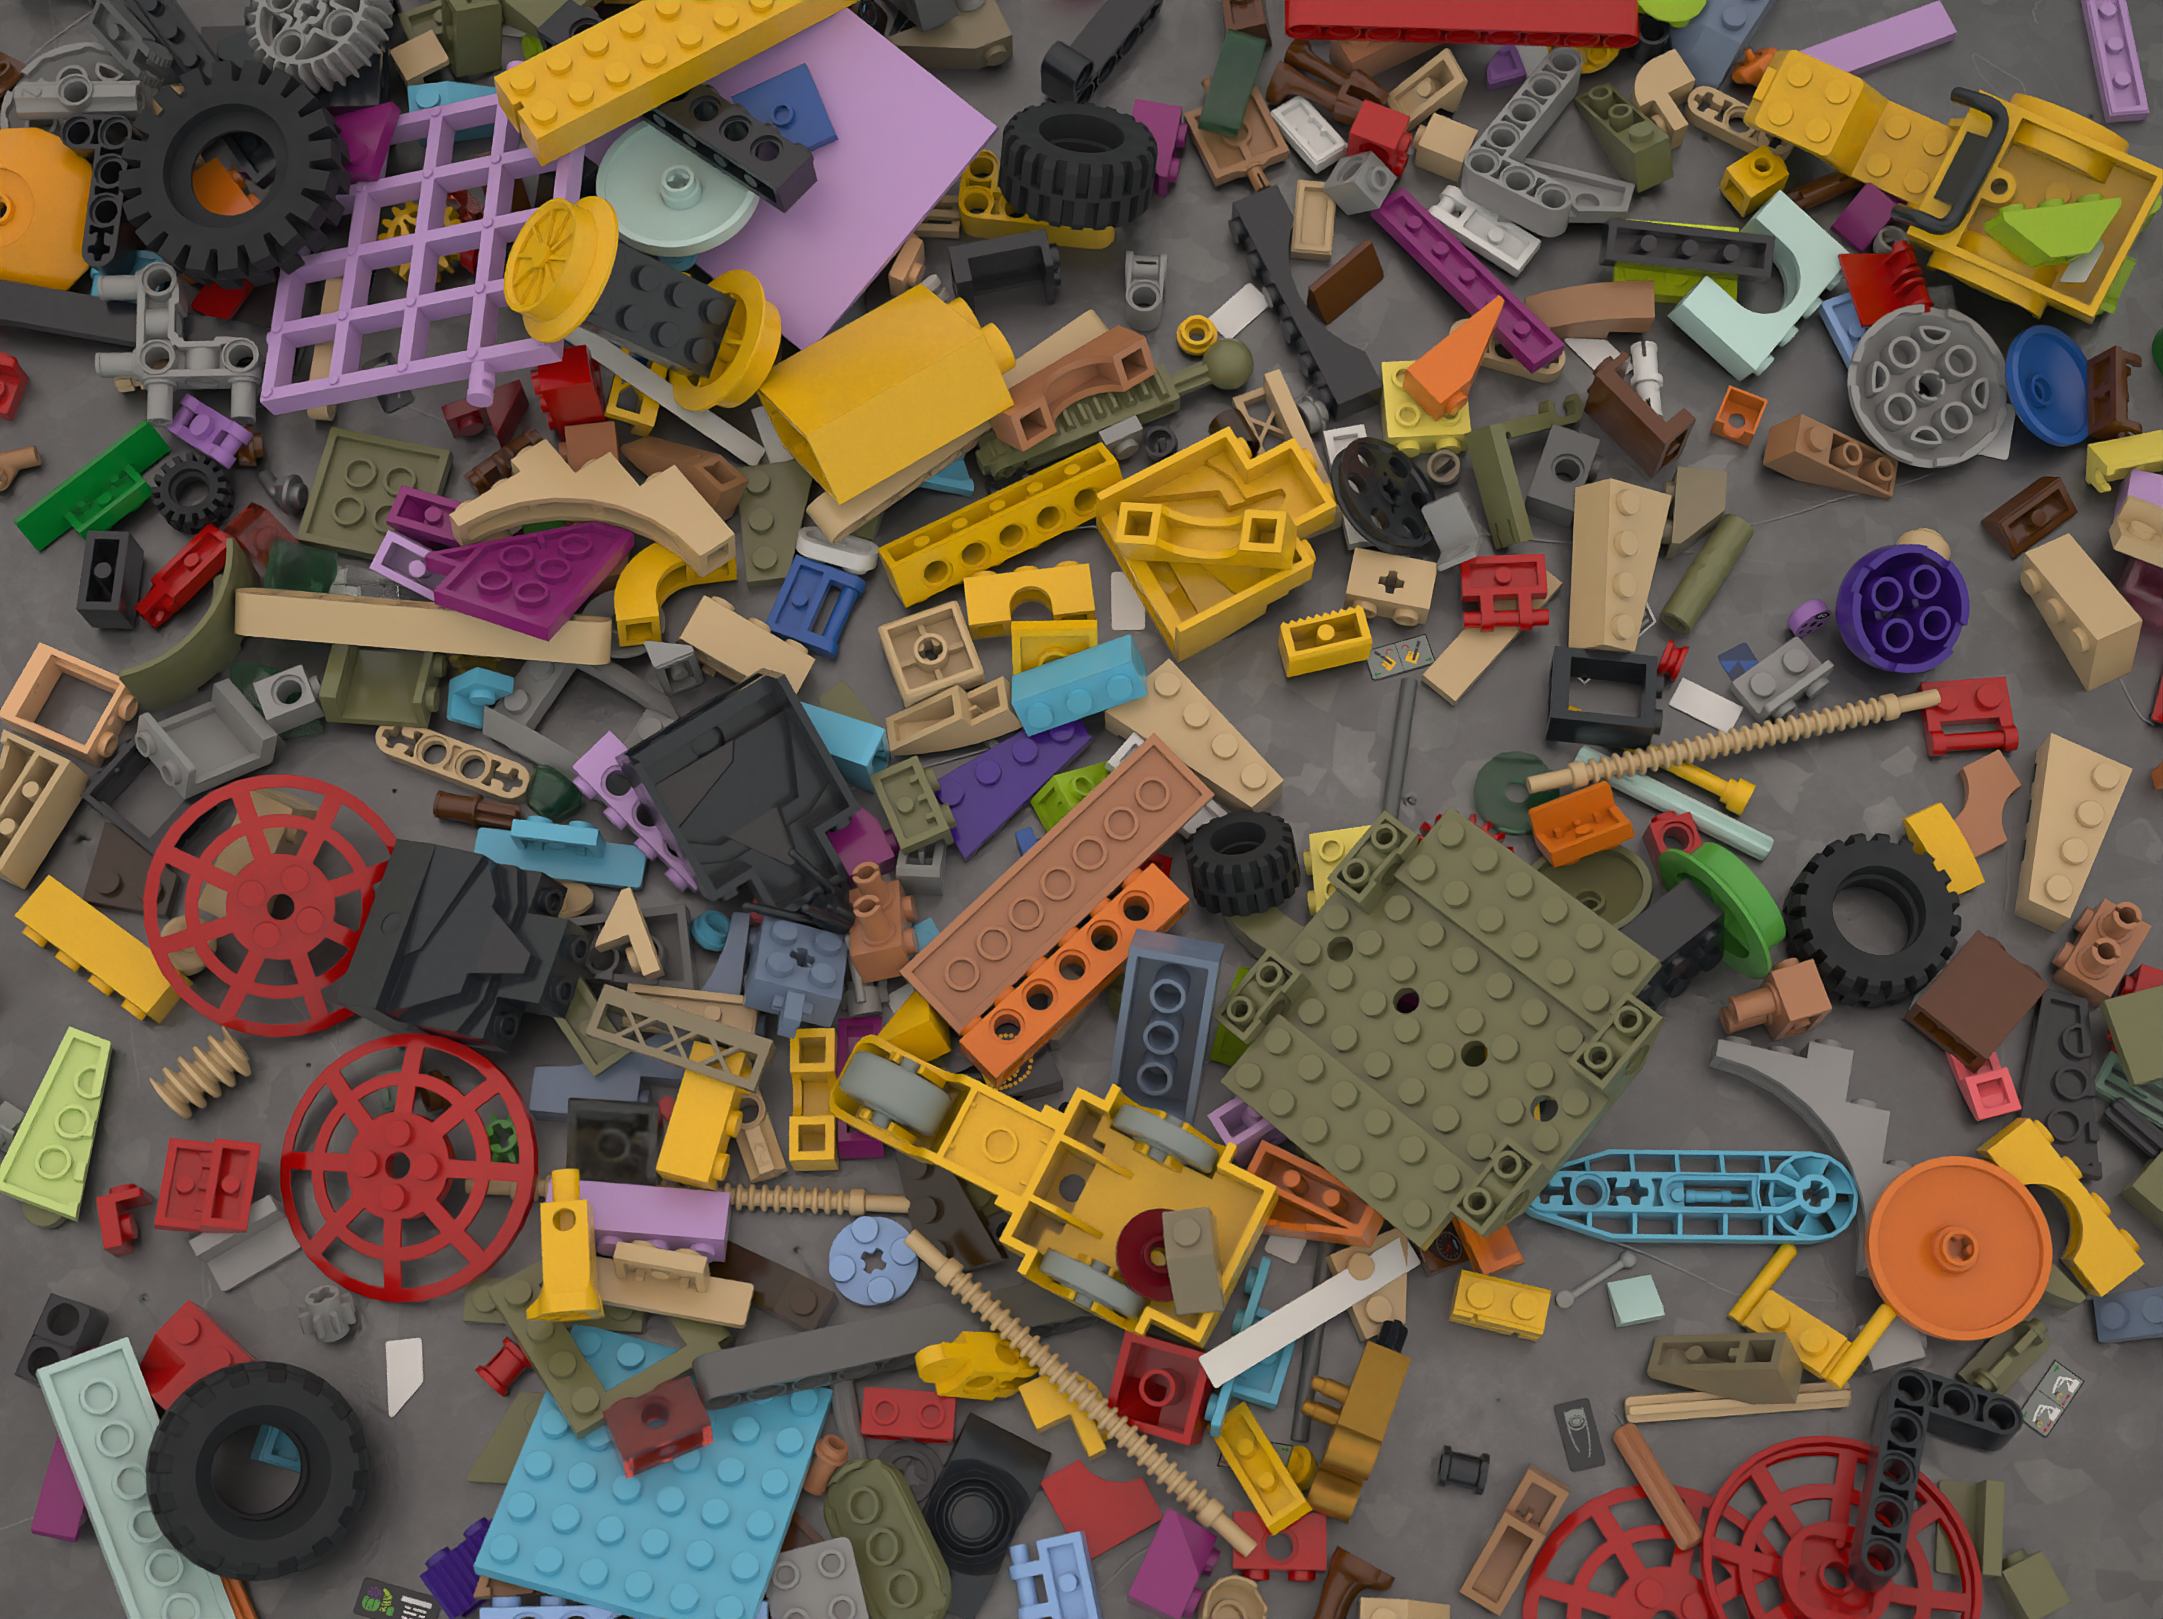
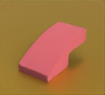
M1945 1051L1960 1091L1977 1122L2022 1109L2008 1068H2001L1996 1051L1975 1074L1952 1054L1950 1055Z

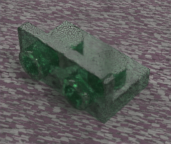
M273 538L262 588L329 594L330 586L335 581L338 571L336 563L337 552Z

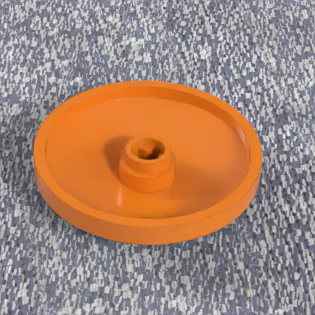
M1946 1156L1930 1159L1912 1166L1896 1176L1883 1189L1868 1217L1865 1231V1257L1874 1287L1885 1304L1896 1313L1897 1317L1926 1335L1948 1341L1964 1342L2001 1334L2021 1322L2034 1309L2049 1281L2052 1267V1241L2047 1221L2040 1206L2019 1180L2002 1168L1977 1158Z

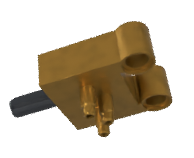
M1386 1320L1381 1326L1376 1343L1367 1342L1349 1386L1331 1378H1323L1318 1375L1313 1377L1310 1385L1311 1389L1320 1392L1325 1397L1342 1403L1340 1409L1320 1401L1315 1402L1305 1399L1300 1410L1313 1420L1333 1428L1307 1496V1501L1313 1510L1346 1524L1350 1521L1364 1480L1368 1481L1412 1359L1401 1354L1408 1336V1329L1399 1320Z

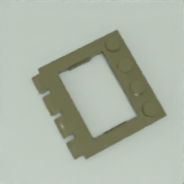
M596 1252V1256L605 1257V1255ZM542 1259L487 1289L489 1298L577 1440L582 1439L591 1432L693 1375L692 1361L703 1354L722 1350L721 1348L728 1345L734 1338L726 1326L668 1316L687 1346L612 1389L605 1391L563 1322L527 1320L526 1310L538 1299L543 1285Z

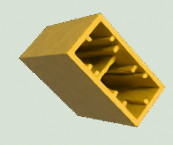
M920 283L773 366L756 393L783 448L841 505L1012 407L1014 402L1002 375L1016 367V360L1008 342L995 324L989 323L981 328L974 313L961 297L946 304Z

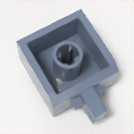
M764 915L751 950L743 1006L779 1015L777 1035L794 1039L796 1029L799 1028L801 1021L830 1028L842 998L848 947L844 940L845 936Z

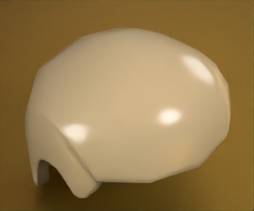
M1234 1574L1215 1580L1202 1593L1197 1605V1619H1266L1268 1606L1262 1599L1257 1588L1258 1584L1255 1581Z

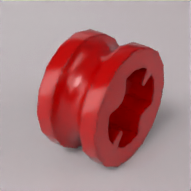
M1669 639L1658 664L1657 673H1666L1670 676V680L1675 682L1689 647L1684 645L1682 648H1677L1674 645V641Z

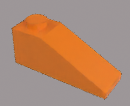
M1500 295L1406 369L1403 388L1436 422L1447 413L1451 416L1456 414L1468 402L1469 391L1500 321L1505 302Z

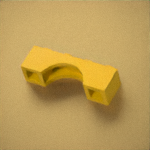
M1121 502L1115 544L1127 559L1292 569L1298 528L1287 511L1245 509L1242 514L1235 517L1204 518L1183 514L1162 504Z
M2017 1118L1975 1151L1983 1161L2002 1168L2023 1185L2036 1184L2042 1186L2061 1201L2069 1218L2070 1235L2065 1251L2060 1259L2089 1295L2103 1297L2145 1264L2136 1253L2140 1250V1247L2125 1229L2121 1228L2118 1230L2108 1218L2111 1210L2105 1201L2095 1192L2089 1194L2081 1184L2079 1179L2083 1177L2082 1173L2073 1161L2067 1156L2061 1158L2051 1146L2054 1138L2048 1129L2038 1120L2032 1122L2030 1118Z

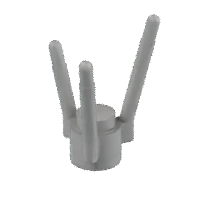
M846 935L844 940L848 947L847 958L852 981L847 983L848 991L843 983L840 1002L841 1009L848 1012V1018L880 1015L883 1013L882 1004L889 1002L887 979L877 981V986H874L873 982L863 984L862 978L850 957V935Z

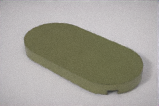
M858 1458L845 1463L831 1477L827 1486L830 1487L828 1499H824L823 1512L832 1538L846 1537L852 1543L870 1619H943L948 1610L952 1592L949 1570L905 1477L893 1464L878 1458Z

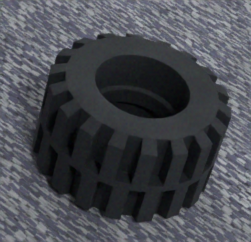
M1254 811L1232 812L1222 817L1213 818L1207 824H1202L1196 829V833L1191 834L1187 839L1188 844L1185 845V855L1194 898L1197 899V903L1202 908L1207 907L1208 912L1213 914L1222 913V916L1228 917L1240 915V917L1250 916V914L1254 913L1260 914L1268 911L1269 908L1278 907L1283 904L1284 899L1291 898L1295 893V888L1300 885L1301 874L1292 828L1280 816H1271V813L1264 811L1259 813Z

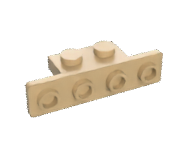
M636 1240L631 1243L618 1241L613 1259L596 1256L598 1291L602 1303L605 1305L743 1329L746 1326L754 1294V1286L750 1283L711 1277L707 1257L701 1256V1254L694 1250L680 1248L676 1251L659 1249L646 1241Z

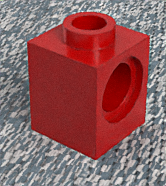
M1669 811L1657 815L1651 819V823L1642 836L1660 884L1663 882L1659 872L1658 859L1662 852L1669 849L1665 845L1663 838L1674 837L1678 839L1683 845L1682 851L1690 854L1702 845L1690 812L1676 815L1675 811Z

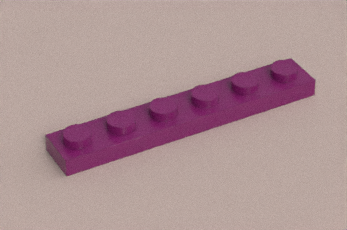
M1404 187L1387 196L1379 209L1371 211V217L1472 316L1498 295L1505 300L1500 321L1493 337L1531 374L1562 355L1565 344Z

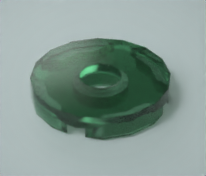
M1522 751L1502 752L1493 757L1478 772L1473 789L1475 809L1484 823L1491 820L1494 830L1511 836L1532 834L1528 810L1559 798L1560 790L1556 788L1530 794L1526 785V777L1553 772L1552 769L1550 771L1548 766L1543 763L1544 761L1536 755ZM1510 784H1520L1527 790L1528 798L1523 802H1513L1507 798L1505 788Z

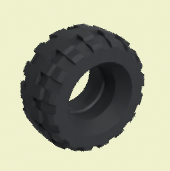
M270 1361L244 1362L218 1369L199 1379L182 1392L166 1410L156 1427L148 1449L145 1469L146 1492L152 1514L161 1532L171 1545L194 1565L212 1574L233 1580L262 1581L278 1579L279 1577L299 1572L318 1562L319 1558L333 1547H336L348 1533L355 1516L361 1510L367 1493L366 1484L368 1470H370L369 1448L366 1445L363 1427L354 1409H352L341 1393L326 1380L306 1369L287 1363ZM251 1425H269L284 1432L294 1442L301 1461L299 1481L291 1496L277 1508L260 1514L241 1513L227 1506L218 1496L212 1481L213 1460L222 1442L235 1431Z

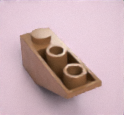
M1799 414L1769 428L1763 465L1794 480L1890 499L1893 497L1898 460L1804 414Z
M649 435L622 445L619 450L637 469L641 470L648 477L656 472H663L675 465L723 521L732 518L749 482L746 477L720 454Z

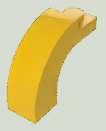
M657 542L640 551L626 565L615 588L614 608L619 647L642 645L645 641L662 642L659 612L664 601L674 592L687 586L737 580L736 557L701 578L679 556Z

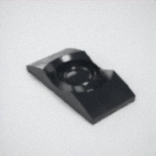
M971 1412L921 1512L949 1570L952 1592L947 1612L961 1619H975L999 1574L1013 1537L1033 1502L1052 1455L1047 1450Z

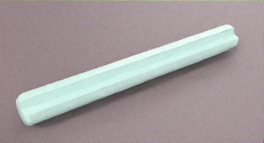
M1583 746L1579 750L1574 762L1583 761L1584 764H1587L1589 759L1599 762L1600 757L1606 755L1588 746ZM1635 771L1633 777L1623 773L1622 779H1617L1613 775L1608 782L1611 787L1664 813L1675 811L1676 815L1690 812L1696 829L1758 860H1764L1773 846L1774 840L1772 837L1645 774H1640L1638 771Z

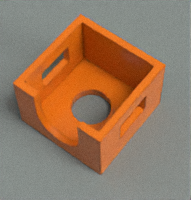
M1729 385L1710 432L1749 447L1768 400ZM1732 415H1739L1744 419V425L1740 428L1732 427L1729 423V418Z

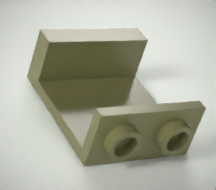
M332 643L319 693V700L326 721L428 728L431 712H437L439 708L440 691L438 682L439 678H445L447 674V653L424 651V654L368 651L359 650L358 645Z

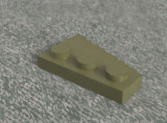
M797 461L738 467L736 469L749 480L739 502L748 588L782 585L798 552L796 550L798 531L802 528L806 509L810 503V493L814 478Z

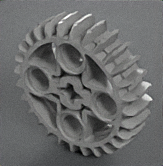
M252 0V5L257 11L247 15L248 20L252 24L246 29L247 34L251 38L248 45L254 52L253 57L256 61L264 63L272 72L275 67L285 71L314 94L319 93L321 86L331 92L334 82L338 81L341 85L346 86L347 76L353 74L359 78L358 69L363 64L371 66L370 56L373 53L382 54L377 45L380 41L389 40L388 35L383 29L393 26L388 15L392 14L394 9L389 2L390 0Z

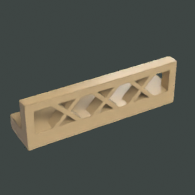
M1280 369L1264 374L1263 387L1232 398L1234 409H1239L1261 444L1259 451L1255 454L1256 457L1265 453L1263 443L1267 434L1280 438L1284 442L1295 438L1301 449L1307 448L1313 455L1317 465L1316 473L1323 483L1328 482L1332 486ZM1266 399L1271 410L1267 422L1264 423L1251 418L1245 406ZM1274 419H1275V422H1276L1278 428L1272 426V423H1273ZM1255 429L1262 431L1260 437H1258ZM1337 505L1335 519L1332 524L1303 539L1307 540L1340 528L1343 512L1339 505Z

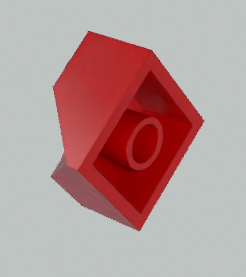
M188 1300L155 1333L139 1367L150 1395L160 1406L167 1410L182 1392L199 1379L224 1367L258 1360L209 1312L200 1305Z
M1125 1330L1107 1406L1110 1409L1117 1407L1118 1417L1127 1416V1425L1130 1427L1136 1425L1138 1427L1137 1431L1188 1446L1201 1444L1207 1420H1204L1205 1413L1215 1387L1201 1365L1199 1357L1210 1350H1202L1196 1346L1151 1333H1146L1143 1338Z

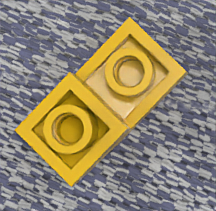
M1941 802L1901 819L1909 841L1914 843L1913 851L1920 856L1927 851L1936 859L1931 864L1937 872L1945 869L1952 880L1946 886L1948 892L1955 891L1959 895L1985 883L1966 839Z

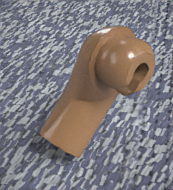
M35 445L0 452V491L5 490L12 483L21 469L41 465L39 451Z

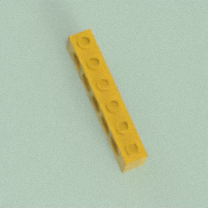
M1100 442L877 548L891 587L905 608L915 603L927 600L930 596L944 589L963 583V578L972 577L977 572L984 571L990 567H996L1019 553L1036 548L1046 540L1077 528L1080 524L1096 517V494L1123 480L1118 461L1105 445Z

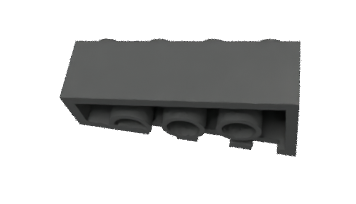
M685 903L641 909L665 973L664 976L648 981L643 976L642 971L634 974L625 951L626 948L632 946L631 942L604 952H599L595 948V943L610 913L564 918L569 919L594 935L589 955L581 972L586 983L607 984L627 988L628 983L699 991L694 941L691 932V914Z

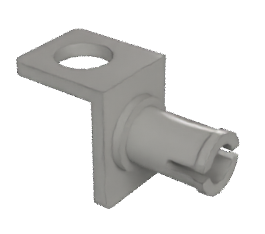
M1459 492L1428 503L1421 510L1441 551L1436 565L1439 571L1476 557L1483 542L1471 517V508H1467L1469 504L1463 500Z

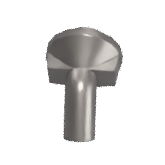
M263 470L258 475V481L268 496L278 501L282 511L287 515H297L300 509L306 506L308 488L303 484V480L299 475L292 474L289 477L278 476L276 478L271 470Z

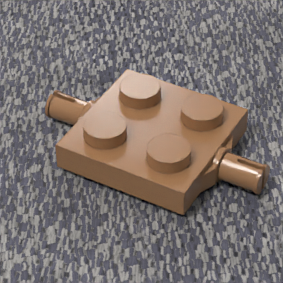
M1210 75V80L1208 76L1201 81V85L1209 100L1202 107L1184 113L1183 122L1189 124L1188 132L1215 187L1239 177H1248L1255 193L1272 187L1263 170L1270 165L1288 159L1289 149L1257 85L1241 92L1224 93L1216 75Z

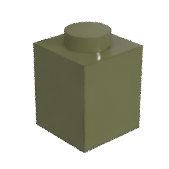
M2021 1548L2003 1557L2002 1577L1992 1579L2014 1619H2041L2071 1603L2043 1551L2027 1555L2024 1548Z

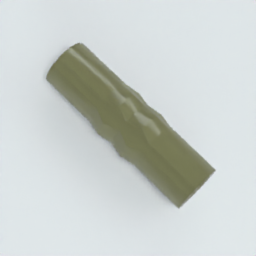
M1725 514L1703 548L1697 553L1693 563L1685 572L1681 582L1659 615L1662 622L1669 628L1681 634H1689L1754 534V529L1746 520L1734 514Z

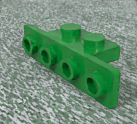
M143 420L15 518L14 524L37 550H42L70 527H73L85 541L87 531H109L112 525L130 511L138 509L152 495V488L140 473L168 453L170 448L153 425L147 422V420Z

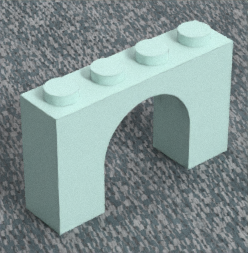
M1781 190L1767 200L1740 231L1742 233L1776 236L1773 262L1779 269L1784 283V298L1778 312L1760 314L1742 307L1706 275L1686 293L1668 314V317L1739 382L1751 373L1758 377L1774 360V357L1770 354L1777 344L1781 348L1784 347L1795 336L1799 329L1794 324L1801 316L1807 319L1821 305L1823 301L1818 297L1825 288L1831 291L1844 278L1838 255L1850 254Z

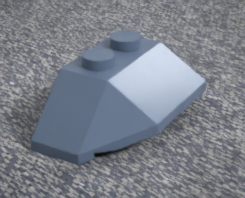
M1707 0L1699 15L1692 18L1687 26L1676 28L1670 25L1669 42L1671 50L1676 49L1696 79L1693 89L1700 86L1720 89L1777 0Z

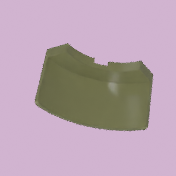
M234 537L226 539L227 552L224 573L213 576L214 586L211 605L197 626L177 645L162 655L138 666L119 671V680L147 712L164 709L199 692L197 688L205 684L216 673L220 672L222 674L242 649L240 644L244 636L234 633L235 590L239 588H260L259 573Z

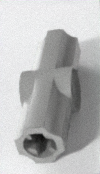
M70 74L62 78L60 82H19V85L15 86L14 100L16 113L21 120L67 119L77 114L121 115L125 118H137L142 109L146 110L144 86L141 81H90L89 78L82 74Z

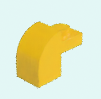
M1047 1374L1018 1387L1020 1396L1037 1434L1071 1420L1089 1461L1106 1454V1447L1103 1442L1109 1440L1107 1437L1108 1430L1105 1428L1099 1430L1097 1428L1099 1422L1096 1419L1089 1421L1087 1418L1089 1413L1086 1410L1079 1412L1078 1402H1068L1069 1394L1066 1392L1060 1394L1058 1392L1060 1386L1057 1383L1050 1385L1048 1383L1050 1377ZM1081 1375L1078 1376V1380L1081 1382L1088 1380ZM1088 1380L1089 1384L1087 1388L1091 1391L1094 1389L1098 1390V1388L1091 1381ZM1099 1391L1097 1397L1102 1400L1104 1398Z

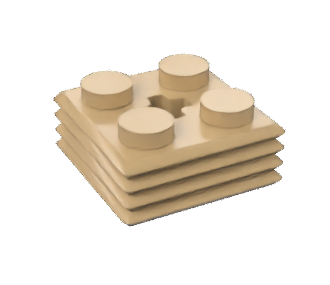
M951 601L878 627L882 647L906 709L956 685H959L963 690H967L985 682L984 670L957 601ZM933 649V652L938 654V659L930 661L926 658L925 651Z

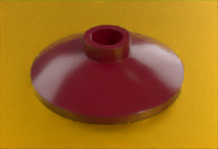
M1164 1208L1146 1210L1134 1216L1122 1229L1115 1251L1119 1273L1128 1287L1139 1296L1156 1302L1174 1301L1167 1261L1164 1266H1157L1151 1260V1253L1153 1251L1163 1253L1166 1259L1162 1212L1174 1210Z

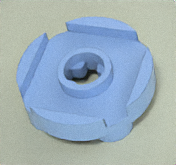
M861 1216L853 1223L847 1225L837 1235L830 1249L829 1272L838 1291L848 1301L864 1308H878V1306H885L891 1302L895 1303L908 1294L917 1279L919 1261L918 1255L904 1243V1240L909 1235V1232L904 1227L888 1218ZM875 1251L882 1252L881 1260L886 1264L885 1268L882 1271L874 1269L871 1274L864 1271L866 1263L862 1260L866 1254L873 1255Z

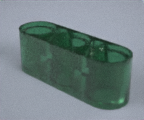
M1228 29L1204 102L1198 129L1237 140L1261 65L1267 39Z

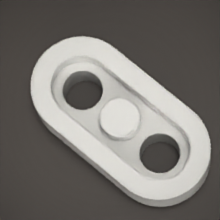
M803 527L798 531L796 550L805 558L819 563L827 562L838 565L846 572L857 575L865 574L867 570H872L877 565L879 555L877 548L879 547L869 540L849 535L840 542L831 544L818 527Z

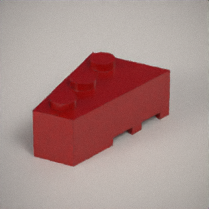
M586 344L563 348L562 361L537 366L538 369L531 370L535 395H539L541 409L543 413H546L550 431L557 430L561 442H566L565 426L609 422L608 417L604 416L606 400L600 363L592 358L591 351Z

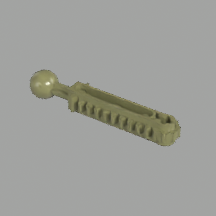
M1233 338L1218 339L1208 347L1203 355V360L1199 363L1171 374L1168 373L1163 363L1155 366L1157 373L1125 392L1098 393L1074 402L1058 415L1055 421L1057 432L1024 452L997 439L994 430L985 434L978 441L980 449L975 452L977 463L984 476L992 474L995 481H1001L1015 475L1017 469L1021 467L1029 471L1099 443V431L1136 415L1140 424L1144 425L1179 411L1180 396L1210 384L1225 391L1238 389L1248 381L1253 373L1254 360L1252 353L1242 341Z

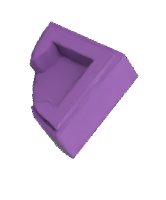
M1503 45L1491 59L1486 73L1488 92L1525 82L1527 73L1516 46Z

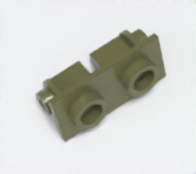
M2035 1317L2031 1321L2024 1318L2011 1329L1993 1336L1957 1375L1968 1385L2004 1395L2052 1344L2044 1336L2048 1331L2046 1325Z

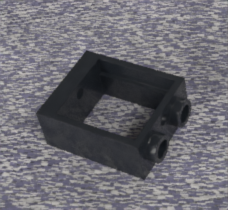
M1555 646L1549 669L1545 740L1634 750L1640 748L1646 751L1647 747L1650 746L1652 736L1660 735L1663 710L1655 709L1656 699L1662 698L1664 687V674L1657 673L1658 656ZM1570 677L1642 684L1641 718L1568 710Z
M134 736L119 746L115 758L103 771H98L88 780L86 789L80 796L94 810L154 856L157 847L174 822L191 805L214 790L208 789L185 799L150 838L110 807L111 803L151 761L149 757H144L139 752ZM225 802L218 803L198 817L181 835L174 847L184 851L226 805Z

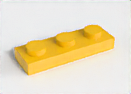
M1243 1401L1228 1411L1220 1437H1213L1267 1528L1273 1535H1276L1313 1509L1247 1404ZM1211 1424L1206 1426L1209 1432L1211 1430Z

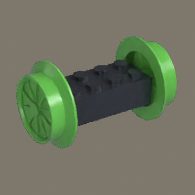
M1713 842L1703 843L1690 854L1678 849H1667L1662 852L1658 859V867L1667 893L1619 930L1659 959L1662 967L1636 998L1656 1011L1657 1006L1668 997L1676 998L1682 994L1694 976L1702 970L1704 972L1712 970L1721 960L1735 971L1751 979L1760 980L1766 977L1771 971L1769 950L1785 938L1786 929L1775 901L1761 881L1738 857Z

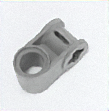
M1126 251V321L1130 327L1137 331H1151L1161 322L1163 289L1166 288V252H1161L1159 256L1134 255L1133 251ZM1141 303L1150 304L1151 306L1148 308H1141L1137 305Z

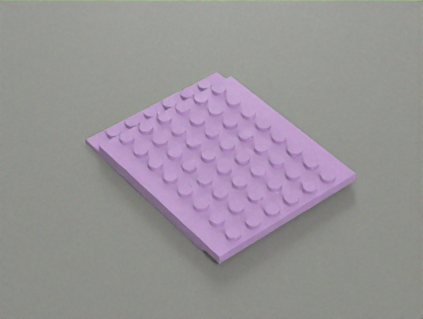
M848 8L829 16L701 83L702 85L704 83L710 84L718 91L721 97L734 104L732 96L806 63L837 134L838 140L811 152L814 158L813 164L817 182L786 213L760 198L753 215L738 233L721 245L698 253V258L694 263L713 280L725 272L737 269L745 270L756 276L763 287L765 299L772 302L778 309L781 318V335L800 350L828 336L999 130L995 124ZM636 117L585 144L584 155L599 167L610 146L624 132L643 120Z

